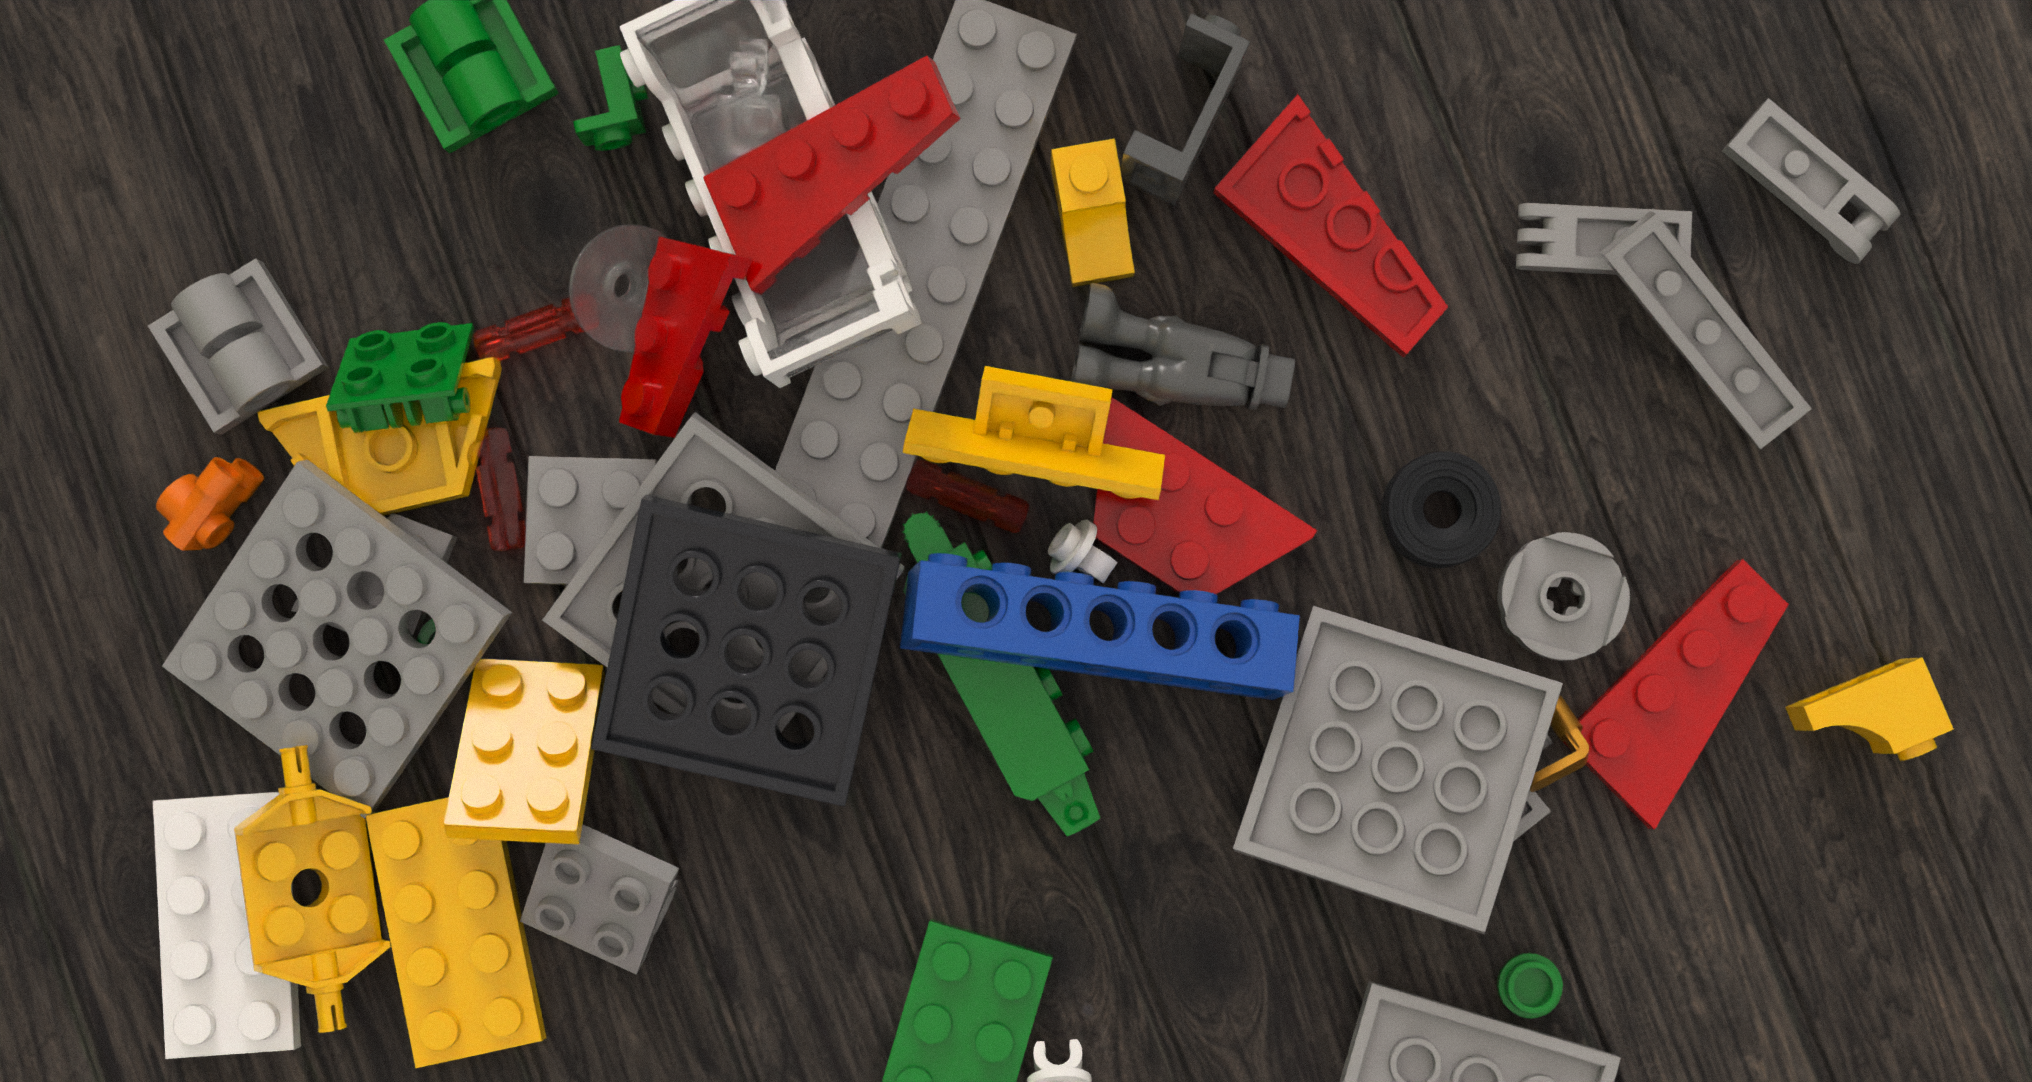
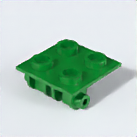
M445 322L428 324L419 330L397 333L374 330L361 334L357 338H350L326 404L327 411L337 410V419L340 427H351L354 433L387 429L389 425L392 428H401L403 425V407L411 426L421 424L422 412L426 424L457 421L460 414L470 412L469 392L466 387L458 388L474 331L473 323L451 326Z

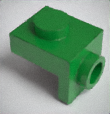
M620 45L595 51L609 112L573 121L575 133L584 146L594 145L598 151L625 147L632 143L631 136L646 132L639 101L649 99L648 88L646 84L637 88L631 81L621 60L620 52L623 49Z

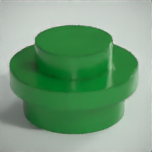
M1522 953L1510 958L1502 966L1497 978V991L1504 1006L1514 1014L1524 1018H1538L1548 1014L1557 1006L1562 995L1563 982L1558 968L1549 959L1536 953Z

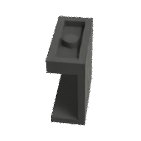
M1191 13L1185 25L1178 58L1218 76V79L1182 152L1134 130L1123 153L1120 169L1123 182L1173 206L1176 205L1239 75L1250 43L1249 40L1240 37L1241 30L1235 24L1216 15H1206L1204 20Z

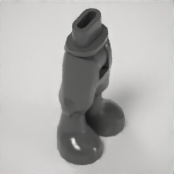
M1090 284L1078 341L1096 345H1115L1140 349L1152 355V360L1138 362L1123 359L1093 347L1079 345L1074 359L1071 382L1113 390L1133 391L1138 396L1159 406L1176 402L1206 406H1245L1249 410L1256 411L1259 403L1286 408L1293 379L1295 359L1269 354L1268 345L1260 344L1256 348L1254 344L1237 336L1186 323L1177 315L1157 316L1150 319L1134 316L1119 308L1111 288L1101 284Z

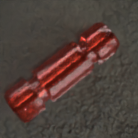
M580 293L561 300L562 306L556 308L552 303L505 320L504 327L500 328L494 324L477 330L473 334V340L480 359L494 357L502 361L510 358L509 352L514 350L522 354L566 338L567 331L572 330L577 334L594 328L598 324V318L592 300L586 294Z
M490 427L485 429V435L477 455L481 460L482 466L476 467L484 515L485 518L491 517L493 524L487 526L490 547L493 551L507 552L525 547L526 526L525 520L518 521L517 513L523 510L514 462H507L506 455L512 452L508 432L505 428Z
M917 460L913 465L906 486L910 493L930 500L931 496L939 499L938 504L984 522H986L987 518L995 521L994 526L1012 533H1018L1022 529L1029 512V503L1026 500L1006 493L1005 497L997 494L998 489L952 471L949 472V475L941 472L940 466L924 460Z

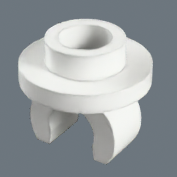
M1087 519L1082 520L1075 526L1071 523L1063 526L1053 538L1048 549V554L1053 557L1050 564V571L1053 574L1073 572L1077 568L1103 584L1118 562L1093 546L1097 535V526Z
M1078 1039L1070 1040V1058L1061 1065L1050 1063L1046 1059L1044 1041H1037L1033 1050L1036 1072L1027 1078V1082H1092L1091 1074L1082 1069V1047Z

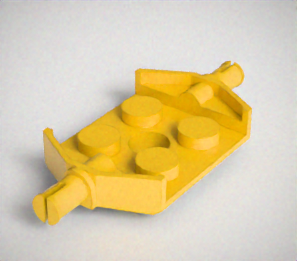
M308 745L279 749L285 787L278 788L279 795L234 828L254 971L305 986L306 992L314 994L319 1026L318 1032L325 1033L347 1027L341 990L344 988L343 983L352 979L391 946L389 940H384L381 937L366 822L360 816V814L372 813L371 807L316 789L315 783H312L307 752ZM311 869L320 877L322 882L321 893L312 904L301 906L292 897L291 884L294 877L300 871Z

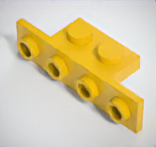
M989 366L984 368L975 420L913 408L902 452L921 456L925 460L934 463H960L985 468L989 472L999 475L1014 473L1046 479L1053 484L1064 487L1079 485L1111 491L1123 498L1144 497L1159 500L1165 455L1103 444L1113 389Z

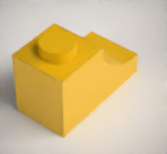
M1115 138L1051 149L1050 166L1072 287L1134 277L1135 270L1126 216V199Z
M1923 657L1899 659L1785 707L1795 730L1815 731L1829 726L1843 727L1865 738L1869 742L1873 753H1897L1900 761L1912 759L1937 748L1934 738L1954 730Z

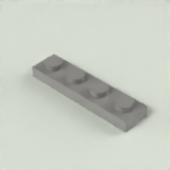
M1648 212L1599 252L1756 447L1762 449L1812 409L1656 213Z

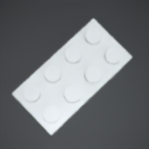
M279 792L153 801L165 1059L286 1051L301 1047L298 984L256 972L253 968L234 828L278 796ZM292 882V884H291V894H292V897H293V882Z

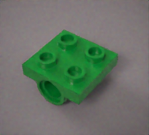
M428 0L411 14L409 18L410 26L384 39L442 147L449 154L559 94L508 0Z

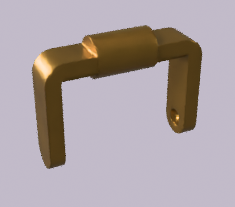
M1560 695L1550 726L1562 742H1566L1572 754L1536 772L1531 784V792L1538 791L1582 768L1588 760L1589 745L1581 734L1583 726Z

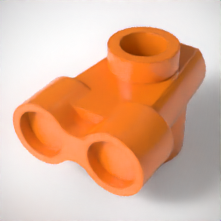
M214 457L199 477L194 474H187L178 478L163 491L156 503V510L169 522L163 531L165 537L182 551L202 550L203 548L212 549L218 546L230 535L235 523L229 517L242 502H247L264 481L263 474L244 459L235 458L232 463H229L221 458Z

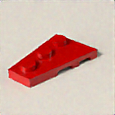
M659 236L656 252L648 269L649 285L642 317L635 329L636 345L630 373L622 389V410L619 423L653 435L675 438L704 372L700 353L710 331H722L730 312L722 305L733 278L744 280L753 259Z

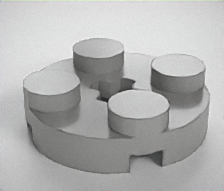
M1562 532L1527 542L1509 559L1499 580L1497 601L1501 613L1502 627L1525 650L1545 659L1567 661L1595 653L1602 646H1606L1612 641L1625 623L1630 605V589L1626 577L1622 576L1619 566L1612 559L1614 556L1606 546L1588 536ZM1561 579H1567L1571 581L1570 592L1579 596V604L1577 607H1566L1563 614L1560 615L1553 611L1554 603L1547 599V591L1549 587H1558Z

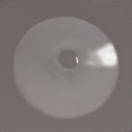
M619 225L596 235L578 255L570 276V303L578 324L597 343L617 351L634 352L636 345L635 329L642 317L649 285V265L655 255L659 236L668 238L666 235L642 225ZM625 274L629 280V288L624 295L618 297L614 292L615 282L619 276Z

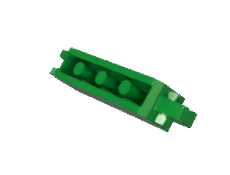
M927 511L926 513H912L907 523L903 524L905 530L902 533L906 536L904 539L909 543L908 547L917 563L920 560L928 561L930 554L944 553L967 558V567L992 570V564L984 550L972 555L966 543L953 548L943 528L939 527V521H936L934 515L930 516ZM907 576L906 583H905V586H904V589H903V592L905 593V595H906V589H907L908 576ZM963 593L961 605L965 615L972 621L986 622L989 615L986 601L976 593ZM938 654L1014 795L1030 801L1038 798L1066 836L1075 834L1099 820L1100 815L1084 774L1089 768L1083 757L1094 751L1076 718L1064 724L1052 701L1063 694L1050 670Z

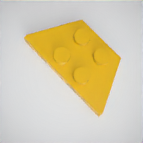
M494 357L464 363L458 388H467L470 396V412L460 414L457 421L426 424L422 412L421 424L411 426L403 407V425L401 428H392L389 425L387 429L354 433L351 427H340L337 419V410L327 411L326 404L330 395L257 413L259 422L267 431L272 432L292 457L290 461L294 466L298 461L308 459L381 515L385 516L469 496L502 368L500 360Z

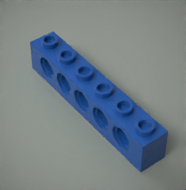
M944 553L930 554L928 561L920 560L908 572L900 642L901 649L1274 700L1294 692L1300 615L1280 613L1279 604L1272 601L1242 600L1239 607L1218 604V595L1205 591H1181L1179 598L1156 595L1155 585L1135 581L1119 582L1117 589L1093 585L1094 577L1075 572L1056 573L1055 580L1030 576V567L1014 563H995L992 565V570L967 567V558ZM963 593H976L986 601L989 609L986 622H975L965 615L961 605ZM1029 601L1041 603L1048 609L1051 615V627L1048 632L1036 630L1028 622L1026 606ZM1092 610L1105 613L1112 621L1114 632L1111 641L1098 638L1091 630L1089 618ZM1155 619L1165 621L1173 629L1175 644L1172 650L1163 648L1154 639L1152 627ZM1217 628L1224 629L1233 636L1236 643V653L1233 658L1224 656L1217 649L1215 644Z

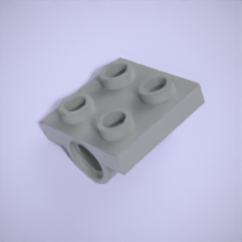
M257 258L230 275L219 273L190 285L171 302L172 311L148 325L212 431L219 435H223L329 368L265 264Z
M582 824L579 844H545L520 922L637 974L646 959L653 937L660 927L676 892L679 881L675 880L679 868Z

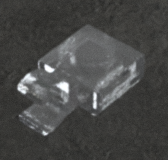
M741 38L740 51L732 50L730 52V70L734 86L724 85L717 94L724 155H744L790 130L786 87H767L769 70L767 39Z

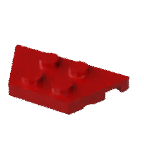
M1113 397L1111 398L1103 444L1165 455L1159 500L1144 497L1123 498L1111 491L1097 489L1093 524L1097 526L1095 538L1097 541L1178 594L1181 591L1187 590L1218 594L1314 537L1317 532L1315 528Z

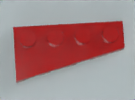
M925 56L703 177L735 254L753 259L745 276L751 291L762 295L777 281L775 276L796 257L801 259L822 242L819 237L846 213L852 215L870 199L867 194L892 172L899 174L961 119L938 67L930 57Z
M1297 94L1220 181L1213 193L1400 356L1405 357L1448 306L1401 240H1397L1380 216V209L1368 192H1363L1344 165V159L1331 140L1329 138L1326 139L1310 117V110Z
M1744 559L1735 561L1578 718V721L1583 726L1581 734L1589 745L1588 760L1585 765L1648 829H1656L1789 605Z

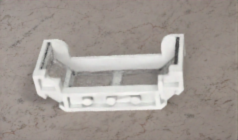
M674 0L619 26L628 46V49L620 52V56L633 84L637 88L646 84L663 104L670 121L669 124L662 126L666 142L677 161L686 160L693 177L692 180L685 182L687 193L697 213L701 217L709 216L716 236L708 239L710 248L735 254L703 177L835 106V103L805 37L801 38L794 25L786 0ZM872 191L867 194L870 199L852 215L846 213L819 237L822 242L802 259L796 257L775 276L777 281L762 295L751 291L746 277L744 280L734 278L740 292L732 295V301L748 336L739 340V345L744 359L754 376L763 374L766 379L781 388L791 383L790 377L893 330L900 334L922 324L919 312L909 295V292L913 291L910 279Z

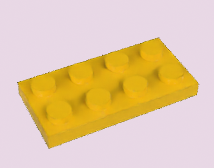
M449 797L365 816L415 1068L531 1044L546 1039L524 924L520 922L522 914L507 841L447 838L443 824Z

